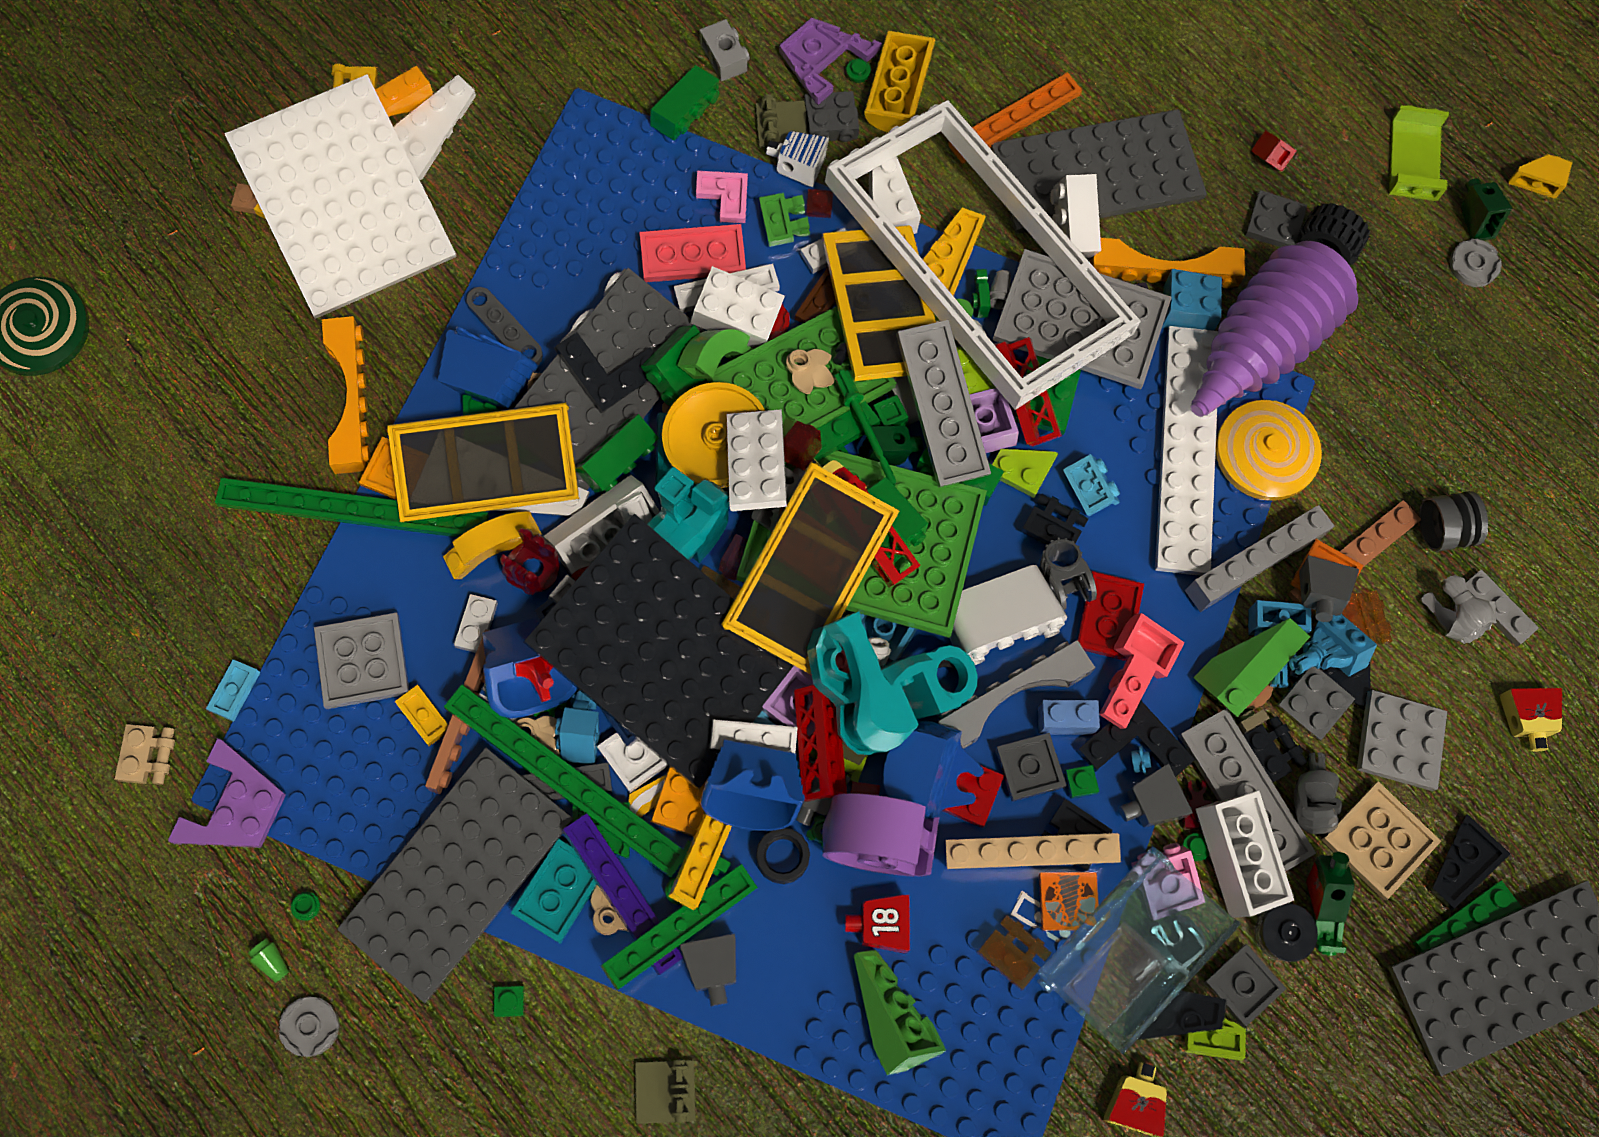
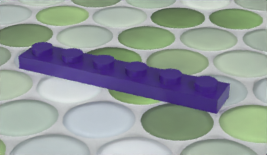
M587 813L562 830L634 940L660 923ZM676 947L654 963L652 967L657 975H661L684 957Z

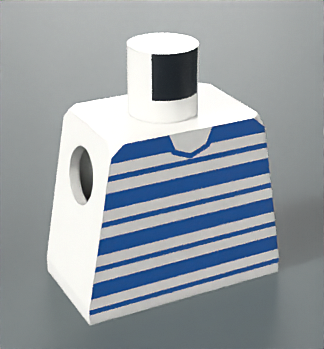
M791 131L788 132L784 143L770 140L766 154L778 158L777 171L780 174L813 187L826 158L829 138Z

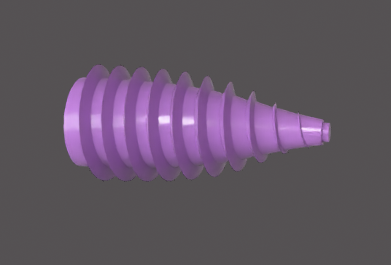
M1302 241L1296 245L1283 246L1271 254L1268 261L1260 267L1257 275L1253 276L1248 282L1247 287L1241 291L1236 303L1229 308L1227 318L1220 323L1218 335L1215 336L1211 344L1212 353L1207 358L1208 371L1203 375L1202 385L1192 400L1191 411L1196 416L1203 417L1210 414L1220 405H1225L1226 401L1233 397L1241 398L1244 394L1243 390L1257 392L1261 390L1262 383L1273 384L1277 382L1280 374L1290 373L1294 369L1295 364L1305 361L1309 356V352L1317 350L1321 346L1322 340L1328 339L1333 334L1335 328L1344 323L1346 316L1356 310L1358 305L1356 277L1350 265L1341 255L1330 247L1315 241Z

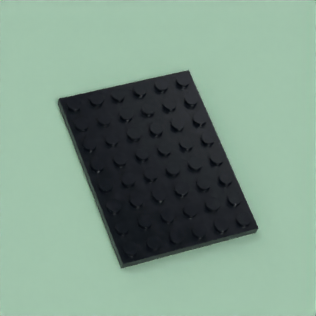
M635 513L523 642L696 789H700L708 779L720 750L710 748L712 720L753 723L764 709L762 707L794 666L731 630L724 629L721 624L734 599ZM745 608L742 609L736 621L793 651Z

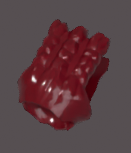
M521 528L518 532L523 542L515 547L508 557L503 554L500 558L503 565L502 573L506 576L508 583L522 589L528 595H534L548 590L554 585L560 570L558 552L551 543L548 544L541 534L534 536L531 530ZM537 559L541 561L544 569L539 577L522 567L527 560Z

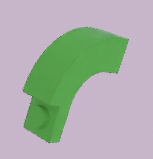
M735 329L704 331L696 335L686 345L677 366L693 379L713 378L723 356L731 361L753 350V348L747 346L750 336Z

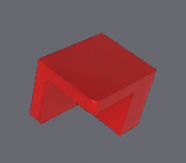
M1265 130L1251 151L1282 172L1297 150Z

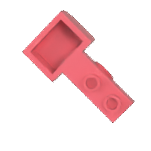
M1142 613L1131 617L1114 646V650L1125 656L1128 660L1123 669H1120L1109 683L1111 692L1099 715L1120 729H1125L1152 677L1154 676L1158 679L1168 676L1185 642Z

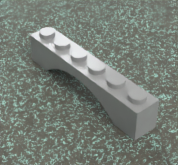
M1318 505L1195 579L1185 592L1198 610L1202 612L1266 569L1310 546L1315 539L1320 540L1335 526Z
M1078 640L1072 644L1066 641L1054 649L1055 654L1048 658L1042 655L1031 663V668L1025 671L1020 668L1008 676L1010 680L1000 684L998 681L985 689L987 693L978 698L976 695H973L965 703H962L964 707L954 711L952 709L944 712L939 716L940 721L938 724L961 730V745L965 749L978 740L988 716L1000 703L1010 696L1038 686L1068 688L1090 675L1095 666Z

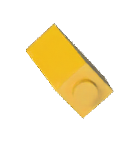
M1548 154L1520 166L1511 176L1508 184L1556 199L1567 185L1572 162Z

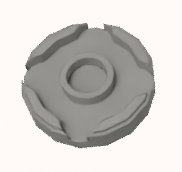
M1479 239L1461 242L1451 253L1449 261L1451 271L1456 279L1472 287H1483L1490 284L1500 273L1502 262L1497 256L1498 252L1495 247Z
M316 997L297 999L281 1015L279 1027L280 1040L285 1048L295 1055L305 1057L320 1055L329 1049L337 1038L340 1027L338 1014L334 1007L324 999Z

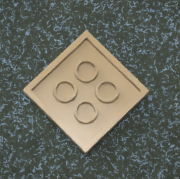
M1379 781L1374 783L1338 821V827L1321 839L1333 852L1347 854L1350 859L1349 867L1383 900L1389 899L1441 842Z

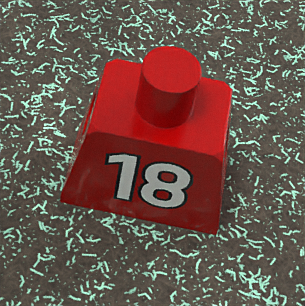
M909 895L864 901L861 906V915L845 914V932H861V944L863 946L908 953L910 951Z

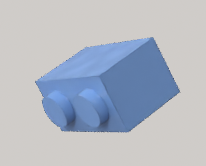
M1043 700L1038 706L1039 735L1050 733V735H1093L1100 728L1098 700Z

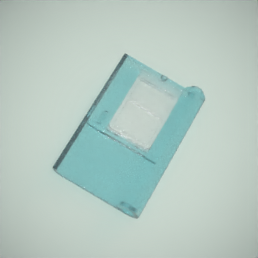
M1151 847L1036 973L1040 977L1037 983L1049 994L1054 990L1123 1055L1242 923L1230 916L1175 869L1171 861L1159 850Z

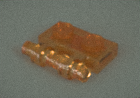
M1371 591L1367 593L1369 602H1365L1362 592L1351 594L1350 600L1341 614L1376 644L1375 635H1379L1382 644L1391 643L1390 632L1392 628L1390 623L1386 621L1383 611L1385 605L1383 600H1380L1378 592ZM1368 612L1373 613L1375 625L1371 624Z
M1006 915L1000 924L1008 930L1007 934L1003 936L999 931L994 930L977 953L1022 991L1041 968L1032 960L1034 956L1038 955L1042 960L1046 961L1052 952L1043 946L1044 942L1038 937L1035 939L1024 930L1022 923L1018 920L1015 922ZM1015 938H1018L1028 947L1025 954L1012 943Z

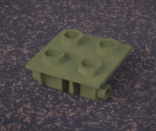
M767 94L763 97L761 103H756L759 147H768L770 140L784 143L788 132L791 131L808 134L805 101L776 102L773 95Z
M694 1060L636 1063V1124L696 1121Z

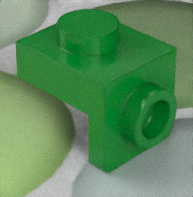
M1314 912L1313 919L1318 931L1315 948L1320 953L1334 956L1336 953H1346L1347 947L1342 942L1345 923L1317 921Z

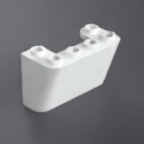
M1031 565L962 590L950 640L954 647H959L965 651L974 664L977 665L985 661L984 656L992 648L1005 649L1013 645L1014 640L1022 637L1024 640H1028L1037 635H1044L1045 638H1049L1060 632L1059 629L1065 624L1067 615L1038 566Z

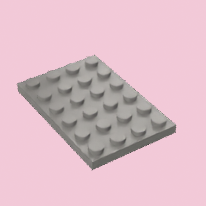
M1025 249L998 322L993 341L1012 344L1030 337L1036 355L1052 360L1106 326L1107 322L1050 257ZM1100 274L1141 322L1132 336L1086 364L1080 370L1142 389L1172 297ZM1027 346L1018 348L1020 350L1028 352Z

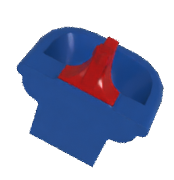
M535 618L482 633L486 664L483 665L486 696L490 708L499 716L510 719L520 718L555 708L568 701L578 689L523 643L539 624Z

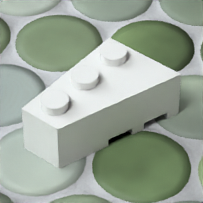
M896 156L870 171L869 197L895 227L912 226L913 234H915L918 230L921 215Z

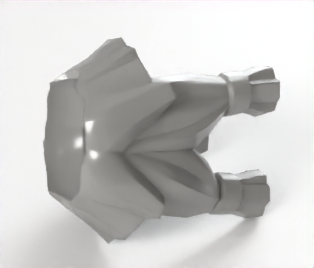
M1457 575L1443 580V590L1455 602L1454 611L1443 608L1433 593H1427L1420 599L1446 631L1445 636L1463 644L1471 643L1473 640L1480 638L1485 631L1491 629L1493 623H1497L1495 601L1474 597L1468 590L1465 579Z

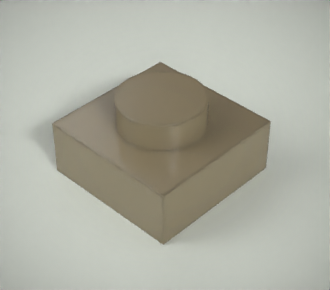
M1264 709L1256 714L1253 710H1250L1238 718L1240 723L1237 726L1244 735L1266 722L1269 717Z

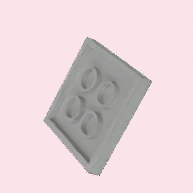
M398 613L314 627L325 709L402 696L409 691Z
M1374 690L1367 692L1357 770L1430 791L1438 790L1447 711Z

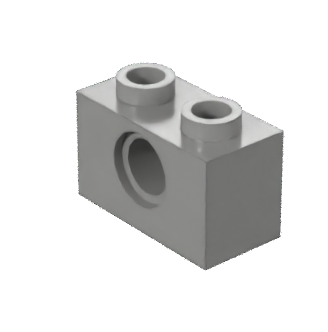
M726 19L700 29V45L721 82L747 72L748 51L745 46L741 47L736 29L734 27L731 28Z

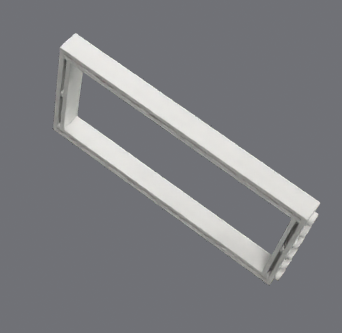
M948 100L940 105H933L920 116L915 115L906 124L892 128L888 134L880 138H874L861 149H854L845 158L834 160L827 168L825 183L939 320H949L954 338L1015 410L1132 336L1141 322ZM940 131L1107 322L1106 326L1023 378L855 180Z

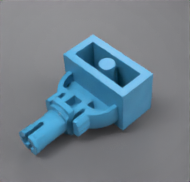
M1257 600L1248 609V635L1256 636L1288 618H1291L1308 634L1312 631L1311 609L1304 607L1302 604ZM1288 663L1270 682L1271 687L1276 688L1277 685L1278 688L1288 687Z
M1333 615V619L1329 622L1318 621L1311 640L1304 645V653L1291 658L1289 666L1298 675L1312 667L1316 669L1322 668L1323 670L1334 667L1339 668L1349 677L1368 666L1377 644L1344 615Z
M578 689V692L570 699L573 708H564L563 717L557 719L555 735H558L556 749L561 750V759L564 761L595 765L598 751L597 746L600 741L599 713L591 711V709L595 710L597 704Z

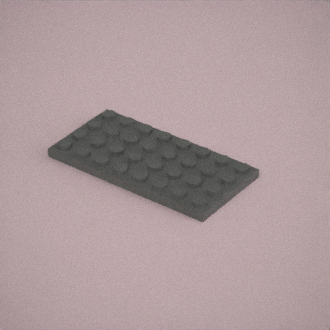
M1179 109L1000 141L992 144L990 148L1051 219L1055 214V204L1052 205L1051 190L1066 175L1096 174L1099 218L1205 199L1207 195ZM1008 209L1015 234L1028 232Z
M627 268L576 332L581 336L606 373L610 375L650 347L655 353L679 327L694 324L690 323L691 318L631 269ZM696 326L700 333L705 331L703 328ZM557 355L514 409L567 403L569 406L568 415L576 467L630 416L639 414L644 418L661 397V394L655 385L648 381L615 405L600 413L566 364ZM557 415L515 420L517 442L565 479ZM502 422L499 428L505 432L504 422ZM576 472L578 487L588 490L589 485Z
M485 748L337 930L420 1000L427 1003L563 834L562 830L569 826L574 818L488 748Z
M1588 880L1575 883L1388 966L1436 1076L1448 1074L1599 1005V903Z

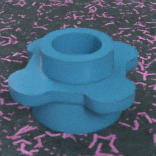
M1139 746V750L1131 751L1135 773L1143 772L1144 775H1147L1146 768H1151L1149 751L1144 752L1142 746Z

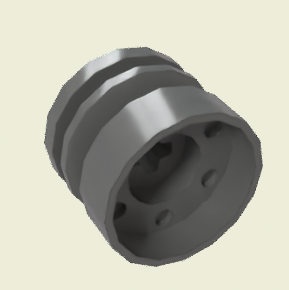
M1465 491L1453 493L1450 496L1426 497L1422 501L1419 511V517L1421 518L1419 521L1420 530L1427 547L1432 551L1452 550L1457 546L1462 548L1478 546L1485 541L1488 533V517L1485 505L1476 492Z

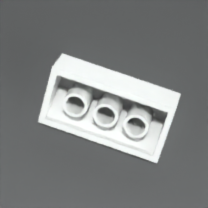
M632 475L544 535L548 544L551 543L556 548L559 561L575 581L624 526L615 505L616 502L639 491L643 495L652 519L660 512L644 484Z
M1260 791L1196 808L1230 918L1250 917L1294 901Z

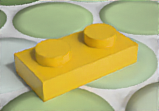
M418 685L395 701L428 746H431L445 735L448 728L447 722Z

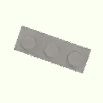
M1482 569L1466 582L1468 590L1474 597L1495 601L1497 623L1494 624L1516 647L1521 645L1539 629Z

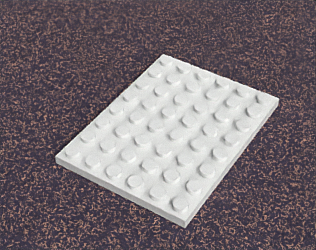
M368 75L225 133L315 319L457 257Z

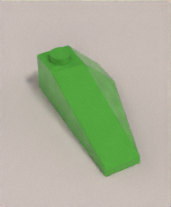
M1288 618L1247 641L1211 658L1193 678L1227 708L1232 715L1238 717L1306 643L1310 636L1291 618Z
M877 950L857 952L854 955L872 1042L886 1074L890 1075L907 1071L945 1052L946 1048L934 1024L928 1016L922 1018L913 1004L916 1001L911 994L906 996L897 985V976Z

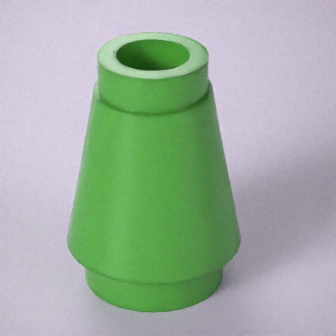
M267 938L248 952V955L251 957L250 962L275 983L290 972L275 943H270Z

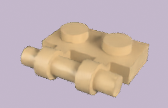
M126 724L115 780L146 784L148 773H154L152 783L164 785L165 775L169 774L170 765H168L170 750H173L175 740H173L174 729L163 728L161 738H156L157 729L155 727ZM153 749H159L156 763H151Z

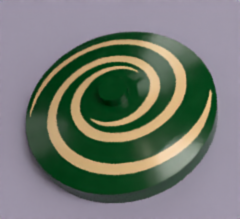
M31 277L13 282L0 290V367L18 375L38 376L64 367L78 355L87 340L90 321L84 302L71 287L52 278Z

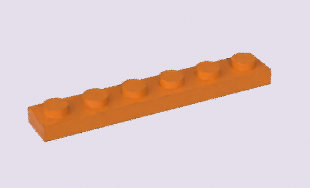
M1067 72L972 128L991 148L992 144L1005 140L1081 95L1082 89ZM949 141L948 146L962 164L967 162Z

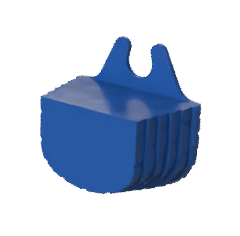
M456 327V331L448 330L446 332V341L443 346L445 348L440 363L442 365L437 381L476 400L487 402L500 408L510 409L512 402L515 401L517 394L524 387L526 381L530 380L538 364L520 351L509 348L483 334L475 336L461 327Z
M919 721L916 729L900 746L889 751L883 773L884 787L888 797L926 806L924 819L938 817L939 813L945 808L973 804L976 801L975 794L962 792L957 786V778L961 773L969 772L976 777H980L984 773L983 767L962 748L961 730L935 722Z
M724 739L702 792L700 804L705 814L725 825L746 830L773 831L792 825L805 800V795L802 794L803 785H801V777H799L800 769H798L796 753Z

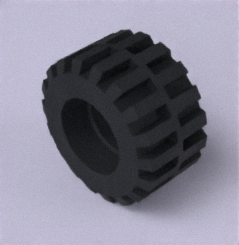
M1322 203L1320 206H1315L1300 229L1297 239H1299L1298 243L1302 241H1315L1324 244L1341 255L1351 266L1356 262L1366 245L1370 230L1367 223L1363 221V218L1353 210L1334 203H1329V205Z

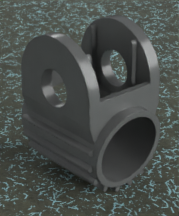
M1058 538L1056 541L1051 540L1050 544L1045 546L1039 570L1063 610H1066L1067 594L1080 590L1084 601L1090 602L1096 599L1097 590L1089 566L1081 557L1080 546H1077L1074 541L1067 540V538L1065 540ZM1060 561L1065 563L1068 567H1060L1053 564L1052 562ZM1072 578L1068 584L1062 585L1061 581Z

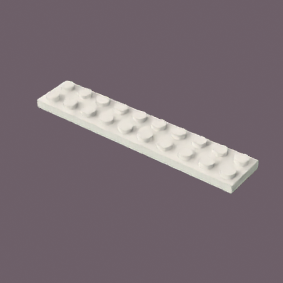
M1169 326L1167 329L1155 571L1202 576L1211 570L1217 408L1208 415L1198 417L1191 411V406L1196 392L1202 385V377L1208 371L1207 358L1212 353L1211 344L1215 336L1218 335V331Z

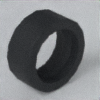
M783 828L770 831L762 837L758 844L756 852L758 869L765 878L773 883L787 884L796 881L804 874L809 864L810 851L808 843L800 833L793 829ZM780 839L789 840L794 843L800 854L796 867L785 873L773 870L766 859V852L770 844Z

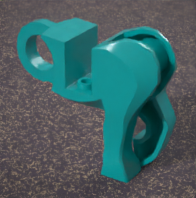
M672 467L655 486L662 508L661 512L647 525L689 561L693 558L700 563L718 542L727 526L730 506L729 494L716 483L708 480H703L698 485L693 486V480L675 467Z
M860 611L813 630L807 647L813 685L834 703L838 735L845 745L857 754L871 755L875 752H887L900 746L919 725L916 719L960 707L962 703H965L973 696L977 688V671L974 662L961 648L950 645L933 649L930 653H922L893 661L880 667L877 655L868 640L866 630L862 624ZM843 649L850 674L840 671L836 665V655ZM943 660L951 662L958 671L959 684L952 693L943 689L938 682L937 669Z

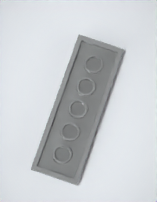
M949 320L898 331L896 337L938 488L990 475L989 463Z
M1227 708L1178 736L1186 750L1195 759L1194 763L1218 801L1260 791L1285 872L1316 854Z

